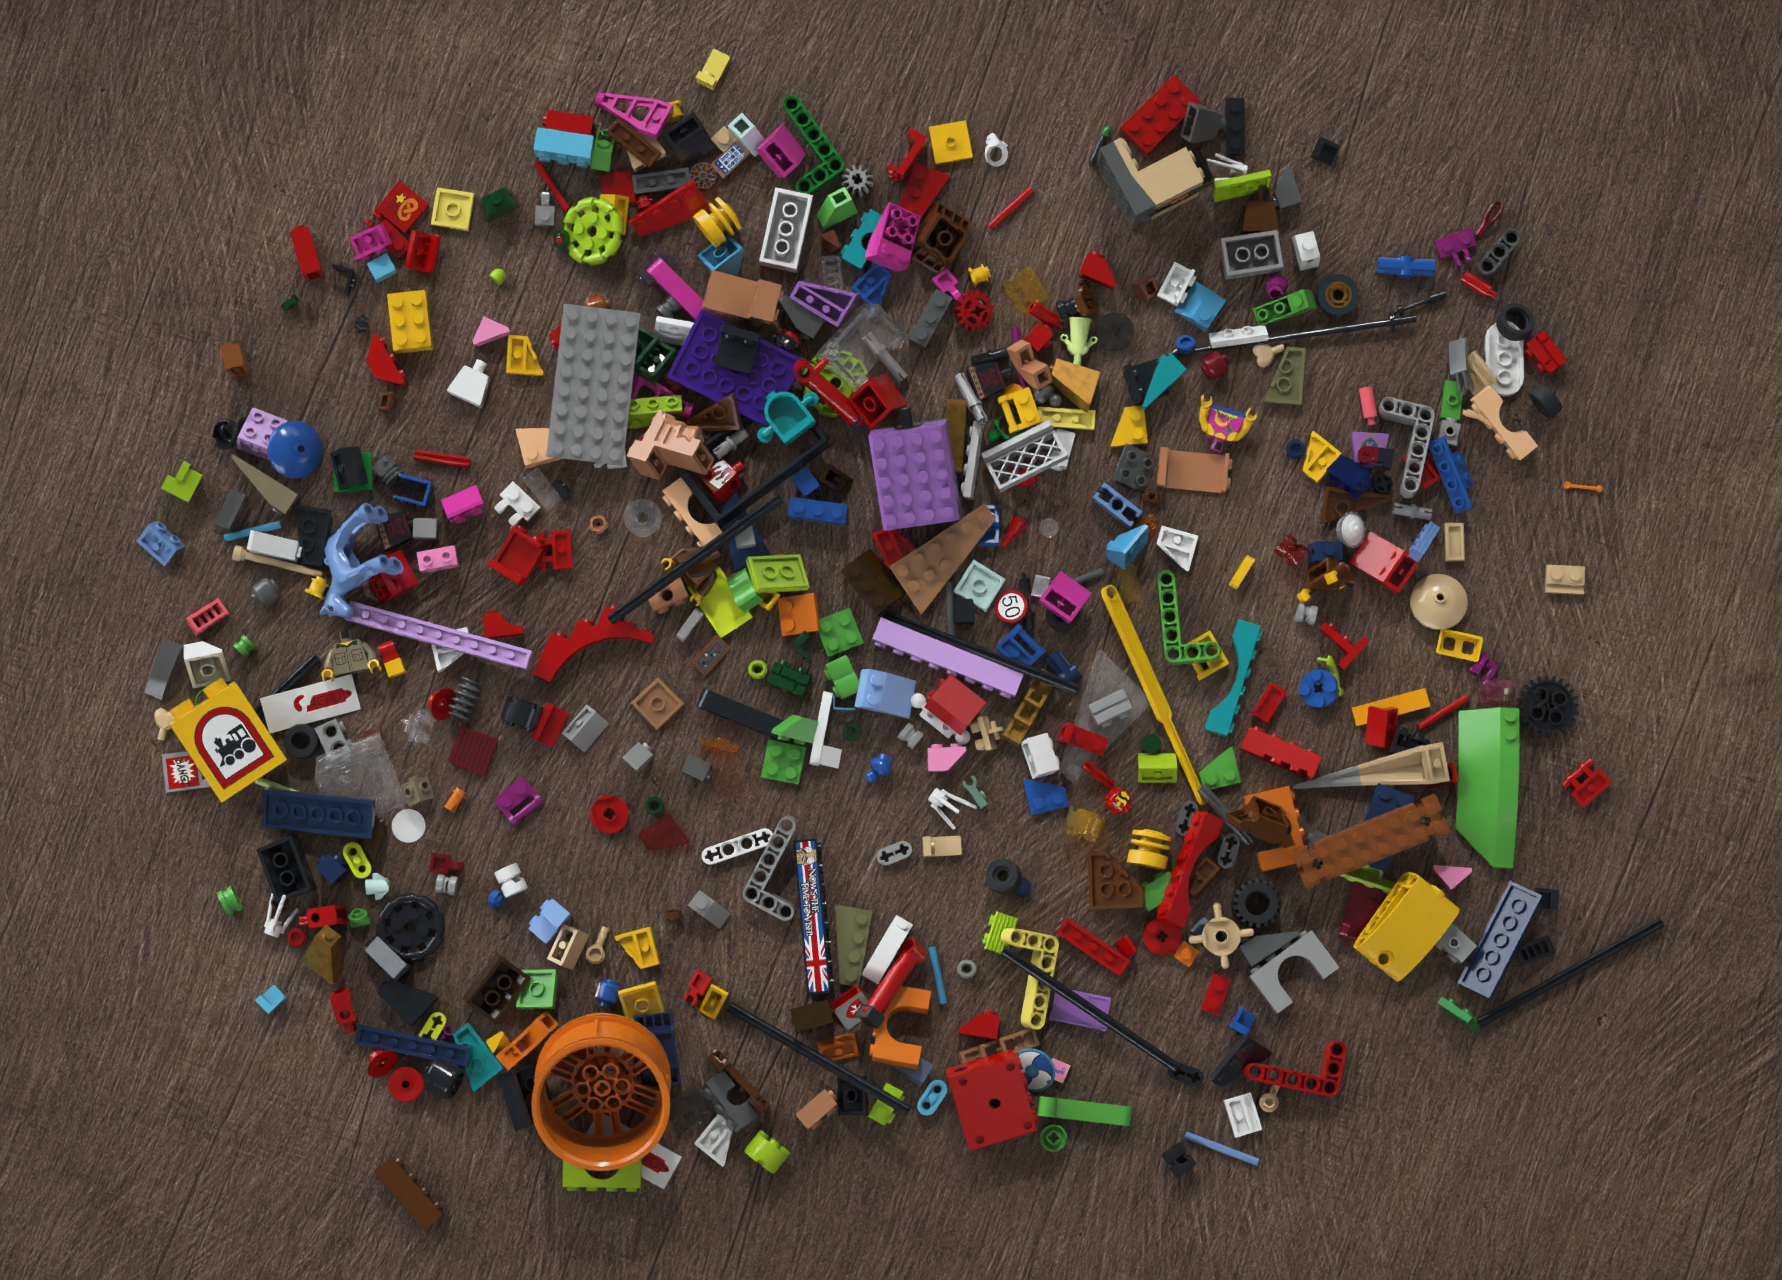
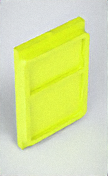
M718 567L715 584L706 597H702L703 603L700 605V608L719 637L722 638L733 630L738 629L739 626L753 617L749 611L745 613L737 606L728 585L727 577L721 568ZM689 586L687 587L692 596L698 594V592L694 593Z

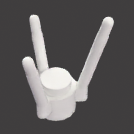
M1215 153V157L1230 164L1207 159L1208 163L1231 169L1230 175L1233 176L1231 178L1247 174L1248 166L1243 165L1242 162L1234 161ZM1229 178L1205 179V182H1215Z
M936 788L928 798V801L931 802L930 806L938 812L952 830H955L956 827L938 806L942 808L945 805L955 813H959L957 808L947 802V797L974 809L977 806L948 793L944 789L940 791Z
M272 893L264 927H266L264 933L278 938L280 933L284 934L287 926L299 909L295 908L283 926H281L282 922L278 921L286 895L282 896L275 917L272 919L273 907L271 899L274 898Z

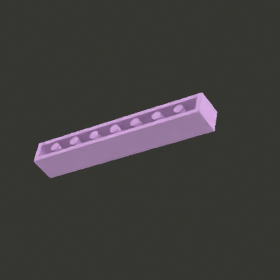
M880 618L872 641L875 642L874 645L882 649L889 647L893 649V653L903 656V654L911 656L910 659L917 663H921V661L929 663L928 667L939 670V668L947 670L946 674L948 675L951 674L954 677H957V675L962 676L965 682L973 685L977 682L982 684L981 688L991 692L993 689L1000 692L999 695L1008 699L1011 696L1015 698L1024 675L884 618Z

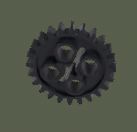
M1545 675L1542 681L1540 676H1538L1536 679L1537 683L1530 680L1531 687L1525 684L1523 687L1526 692H1519L1523 698L1516 700L1521 703L1516 708L1521 710L1519 717L1524 718L1520 723L1527 722L1526 730L1532 727L1533 735L1539 731L1540 737L1546 733L1547 737L1550 738L1552 732L1555 736H1559L1558 730L1565 733L1564 726L1571 728L1572 726L1569 721H1576L1573 715H1577L1579 712L1574 710V708L1578 707L1579 704L1574 703V700L1578 696L1571 695L1575 690L1567 689L1569 683L1562 685V678L1556 682V676L1549 680L1548 675ZM1537 690L1544 692L1545 697L1543 700H1539L1536 697ZM1549 690H1552L1549 706L1552 708L1547 711L1546 723H1543L1546 707L1543 704L1548 702ZM1556 694L1563 697L1562 704L1555 702L1554 697ZM1533 709L1540 711L1541 716L1539 719L1532 716ZM1552 713L1559 715L1558 723L1551 721L1550 716Z

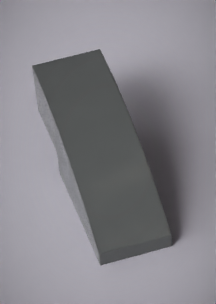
M166 638L164 639L144 693L163 700L177 669V663L184 650V646Z

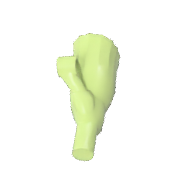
M1069 317L1070 341L1066 334H1062L1060 340L1065 343L1068 351L1074 356L1073 364L1081 366V356L1085 355L1089 348L1097 343V337L1093 336L1087 342L1092 319Z

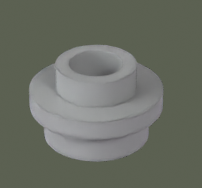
M962 960L957 966V972L964 979L972 978L976 973V965L971 960ZM964 966L970 967L969 973L963 971Z

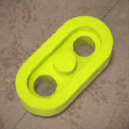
M347 843L343 848V856L351 871L358 878H367L372 872V866L366 854L358 843ZM353 848L357 851L354 856L350 854V850ZM362 865L366 867L363 873L359 871V867Z

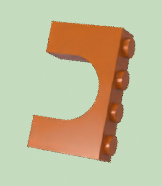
M1289 786L1244 796V806L1249 803L1253 796L1281 806L1286 812L1285 817L1290 824L1289 835L1292 836L1295 844L1287 848L1279 847L1256 853L1260 871L1264 872L1294 865L1295 862L1290 851L1303 846L1302 838H1305L1303 827H1299L1298 824L1300 819L1299 810L1294 808L1293 801L1296 800L1294 790H1290Z
M906 986L900 987L883 1013L885 1019L879 1028H873L872 1037H876L875 1044L870 1045L869 1055L872 1056V1062L914 1070L918 1069L922 1046L896 1041L888 1033L886 1023L893 1014L901 1011L927 1015L931 991Z

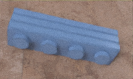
M1432 521L1428 525L1425 524L1418 535L1419 538H1416L1413 543L1415 545H1412L1409 549L1410 554L1408 556L1419 562L1441 527Z

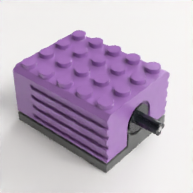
M911 407L899 409L902 425L872 429L868 435L883 531L959 520L962 514L948 418L913 423Z

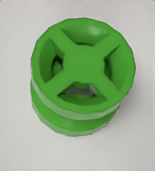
M243 634L240 637L241 640L234 643L233 646L245 658H248L249 653L255 650L257 646Z

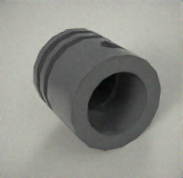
M389 454L382 457L372 467V470L382 479L386 486L394 483L399 478V473H404Z

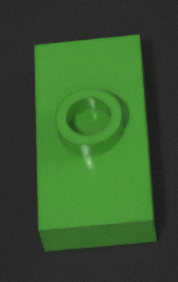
M1444 381L1440 419L1453 418L1457 421L1460 420L1463 387L1462 392H1459L1457 381Z

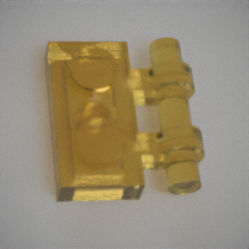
M1030 265L1013 275L1016 280L1014 284H1011L1009 279L1002 282L1005 287L1004 291L1007 295H1010L1014 302V307L1022 315L1027 313L1025 304L1028 302L1031 304L1033 301L1041 304L1049 299V295ZM1019 288H1021L1025 295L1022 299L1016 292Z

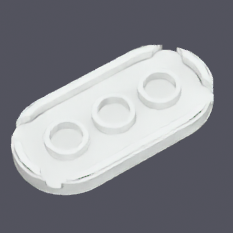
M1507 321L1510 327L1520 330L1514 323ZM1495 323L1487 330L1485 335V363L1499 380L1492 387L1501 397L1514 395L1523 385L1524 340L1511 341L1506 339L1499 333Z

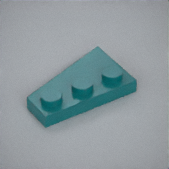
M469 1022L453 1034L456 1044L472 1047L469 1066H465V1071L469 1077L472 1090L475 1092L504 1069V1066Z

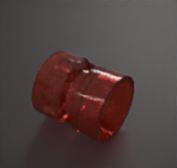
M1289 533L1273 552L1280 558H1285L1286 563L1294 569L1310 550L1303 544L1298 545L1297 539Z

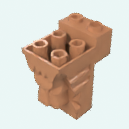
M712 270L702 310L727 315L730 318L736 316L739 321L745 319L748 321V324L757 328L762 323L771 324L778 317L779 309H776L777 302H781L783 297L782 285L761 279L756 282Z
M658 410L656 416L653 417L648 431L643 436V440H635L627 454V457L641 475L660 480L668 464L706 475L714 461L713 456L703 444L704 437L698 426H687L684 422L677 421L675 417L662 410Z

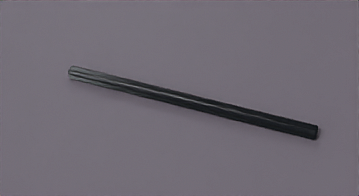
M775 494L608 614V620L612 624L617 623L783 503L782 498Z
M886 610L883 618L1070 693L1078 694L1080 690V685L891 611Z
M1661 918L1653 920L1477 1018L1480 1027L1488 1025L1664 927Z
M1005 946L1002 949L1001 956L1172 1072L1178 1070L1180 1063L1009 947Z
M732 1002L728 1005L727 1012L900 1113L904 1115L909 1113L911 1106L739 1005Z

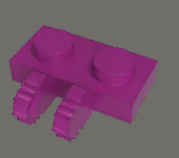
M1471 228L1434 241L1440 259L1451 256L1457 269L1461 267L1457 253L1462 252L1465 262L1467 264L1472 263L1468 249L1476 247L1477 243Z

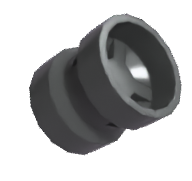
M670 295L665 299L664 304H659L656 307V310L663 317L673 319V314L683 309Z

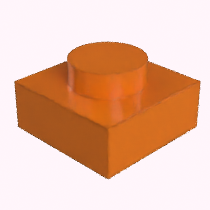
M1183 940L1173 957L1189 967L1200 951Z

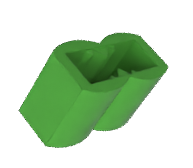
M747 567L742 568L727 578L737 606L745 613L764 601L762 595L764 593H755Z
M847 655L825 665L826 669L823 671L828 681L832 679L834 683L832 690L836 698L840 697L843 700L857 693L859 680Z

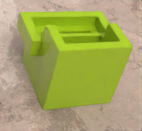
M183 461L176 477L167 475L161 489L188 503L203 475L190 469L191 464Z

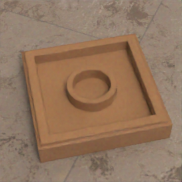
M659 677L630 703L657 731L685 705Z

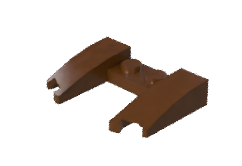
M718 1049L712 1051L706 1060L718 1073L724 1069L727 1070L726 1074L732 1082L736 1080L740 1084L739 1090L745 1096L750 1095L747 1102L760 1116L770 1104Z

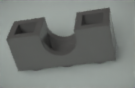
M935 289L909 337V343L926 351L941 319L944 318L952 303L953 298Z
M723 1070L703 1085V1094L715 1105L716 1112L724 1117L727 1127L734 1131L735 1134H738L755 1122L758 1115L747 1101L739 1106L733 1105L728 1101L727 1093L734 1088L735 1084Z

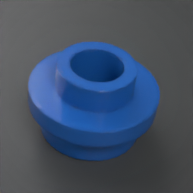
M493 890L488 898V904L491 905V908L497 909L502 906L505 899L503 892L500 890Z

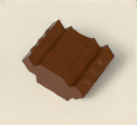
M937 200L931 206L930 212L924 217L917 230L911 258L938 275L945 269L948 263L953 261L966 241L972 221Z
M1253 796L1244 808L1225 814L1227 822L1241 832L1245 831L1251 836L1272 844L1277 843L1283 848L1295 845L1292 836L1287 832L1290 824L1286 820V812L1279 805Z

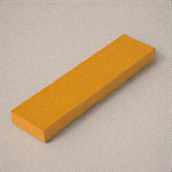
M1426 688L1352 707L1351 711L1357 727L1367 724L1369 706L1379 708L1396 707L1398 708V715L1428 708L1430 707Z

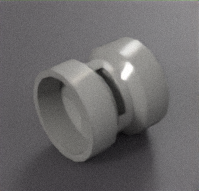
M1299 603L1295 622L1301 623L1305 621L1310 625H1314L1318 607H1308L1303 603Z
M908 723L897 738L901 741H907L908 747L913 749L924 734L920 731L915 732L914 726Z
M438 874L435 893L442 894L446 892L448 895L455 896L458 877L451 876L449 878Z

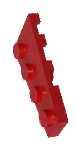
M915 163L899 206L922 218L951 175Z
M692 179L629 219V222L638 236L642 237L690 220L701 209L707 213L711 211L708 201Z

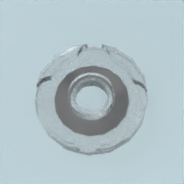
M637 499L627 506L623 519L630 533L639 537H647L658 530L661 525L662 515L658 506L651 500ZM640 513L648 515V520L645 523H640L637 520V516Z

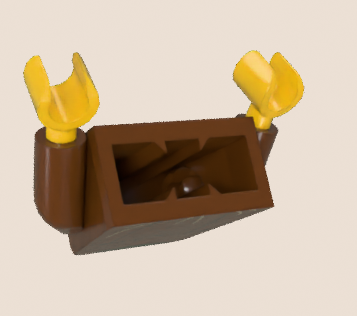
M702 546L698 548L682 547L671 555L670 559H663L661 564L665 565L669 562V566L665 570L670 571L702 548ZM718 550L681 576L694 593L698 592L697 595L690 597V602L696 597L699 599L696 607L702 605V597H706L717 579L718 565L716 562L722 558Z
M1326 557L1307 570V586L1297 597L1301 603H1304L1311 599L1310 595L1316 590L1335 593L1345 586L1353 587L1356 579L1354 576H1351L1348 564L1331 557Z

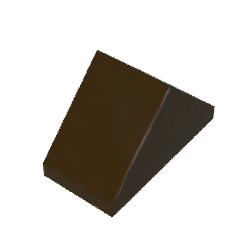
M829 463L826 464L818 479L819 484L844 497L853 482L852 478Z

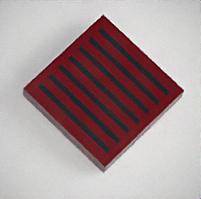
M462 726L448 762L485 776L498 739Z

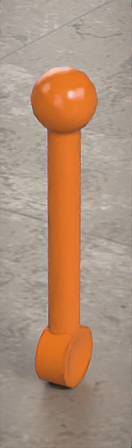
M1568 481L1563 484L1565 489L1579 488L1596 490L1599 493L1603 491L1601 485L1597 487L1571 484Z

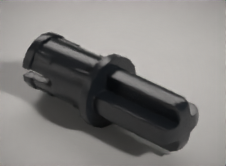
M1007 347L993 351L987 350L988 352L974 355L971 357L972 365H979L1008 359Z

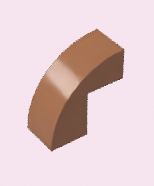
M1020 340L1006 348L1019 374L1033 388L1039 390L1053 382L1048 365L1035 360L1030 343Z

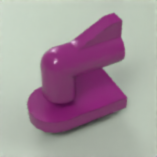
M1484 652L1480 656L1479 661L1469 671L1472 674L1478 675L1483 666H1485L1488 670L1482 680L1493 686L1498 665L1488 659L1489 653Z

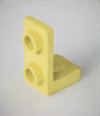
M713 49L702 72H698L696 82L714 91L730 57Z

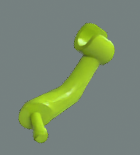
M1328 655L1327 659L1317 657L1318 662H1326L1330 673L1337 679L1339 697H1342L1344 690L1340 687L1339 673L1333 657Z

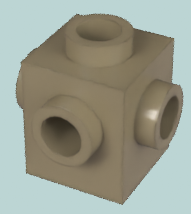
M419 775L408 778L407 783L401 785L409 807L435 798L427 776L419 778Z

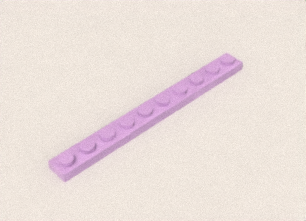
M354 601L349 603L353 608L354 615L350 618H344L349 622L523 670L528 669L533 654L528 649Z

